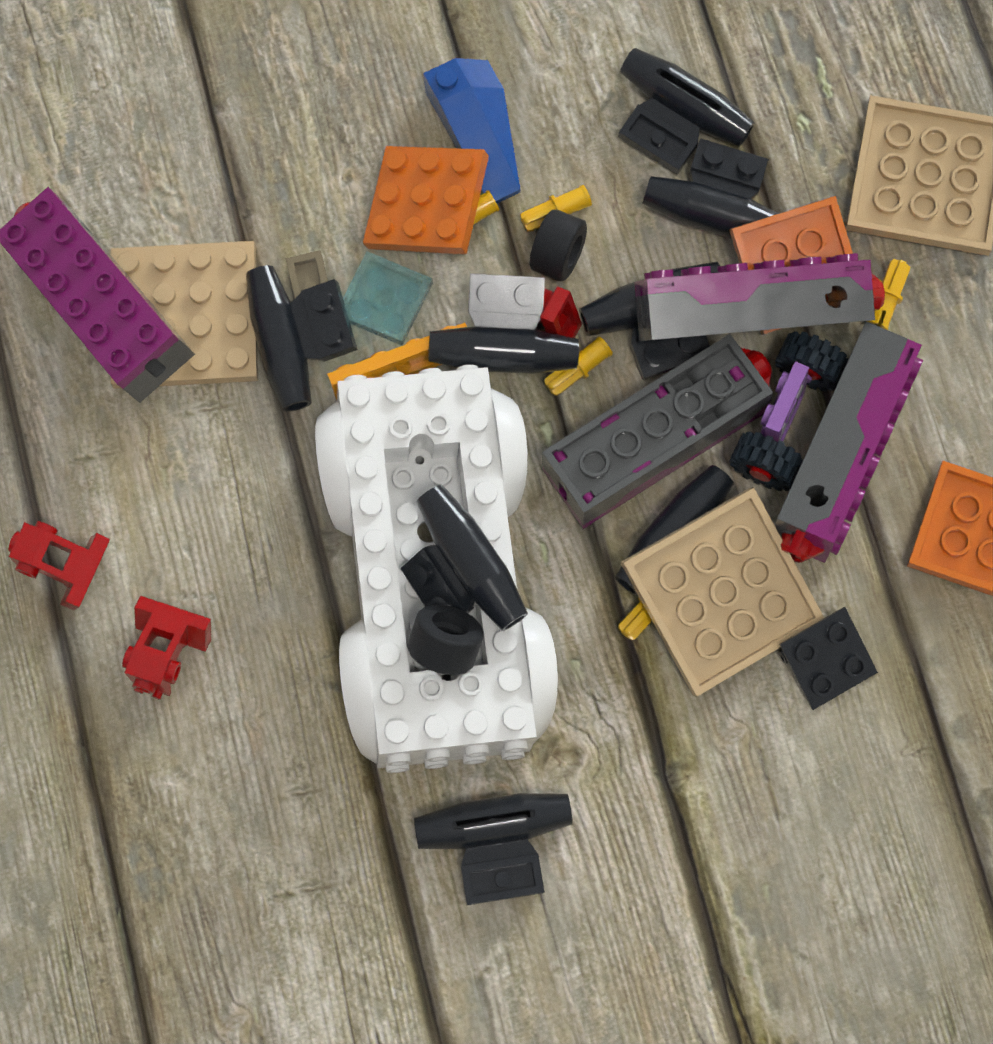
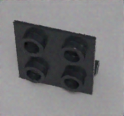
M846 607L837 610L779 644L781 650L778 651L779 656L785 664L789 663L812 710L878 673Z

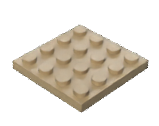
M870 95L846 231L989 256L993 246V116Z
M254 241L111 248V256L195 353L192 358L160 386L258 381V344L250 319L246 273L256 268V245ZM111 378V385L113 389L121 388Z
M754 487L748 488L620 562L692 695L696 697L779 649L780 643L824 618L790 553L781 550L780 544L783 540Z

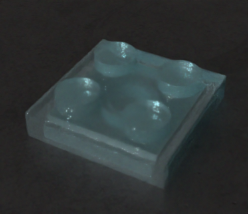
M367 251L343 297L350 324L403 346L433 285L432 278Z

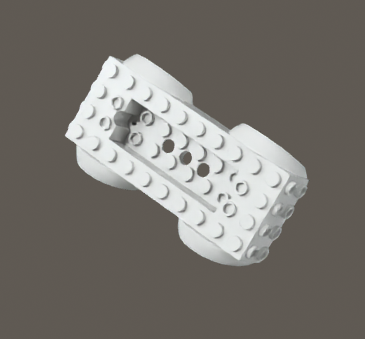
M463 365L456 370L442 372L438 368H428L421 370L419 374L409 375L393 371L377 378H367L364 375L348 376L344 381H338L337 401L317 417L315 442L319 476L330 518L337 530L352 536L361 620L347 629L340 638L339 666L346 715L355 744L363 756L377 763V769L386 768L387 773L408 771L409 765L423 763L426 769L442 768L448 766V761L463 759V764H479L487 761L486 756L501 755L502 760L525 757L524 752H530L533 744L546 731L555 711L558 685L557 660L553 638L546 621L538 613L526 608L528 615L513 627L501 631L474 602V609L468 614L472 615L481 624L484 636L473 668L466 673L458 675L440 674L428 670L410 656L407 648L417 613L425 606L400 569L422 548L435 545L434 541H422L417 534L418 527L425 523V520L416 501L433 487L443 485L476 520L508 568L517 588L508 517L517 510L521 502L527 475V440L519 407L513 399L490 387L488 367L478 368L477 365Z

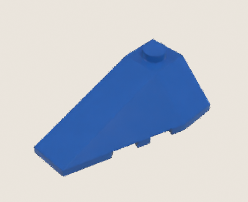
M454 58L424 72L425 93L455 147L459 149H484L489 155L481 194L489 190L496 203H499L520 193L521 189L504 88L489 61Z

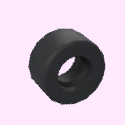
M551 210L541 223L533 242L529 260L531 270L558 281H565L572 273L581 255L587 235L586 221L559 210Z
M430 605L418 611L407 648L410 656L428 670L447 675L463 674L474 666L483 640L484 631L481 624L472 615L461 609L447 605Z

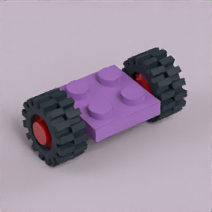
M794 331L792 334H787L775 360V365L777 368H780L779 371L782 375L775 392L778 394L774 405L768 404L761 420L763 427L760 433L746 432L745 434L743 432L729 460L730 466L734 468V471L743 473L742 477L747 480H754L753 483L760 485V483L764 484L765 488L772 489V487L777 491H782V489L789 491L803 459L800 453L795 452L794 448L785 446L784 439L803 400L806 385H809L814 390L818 387L821 391H827V389L833 391L836 389L849 358H846L845 352H840V347L837 345L831 346L829 340L825 339L822 341L815 334L811 337L807 332L799 334L797 331Z

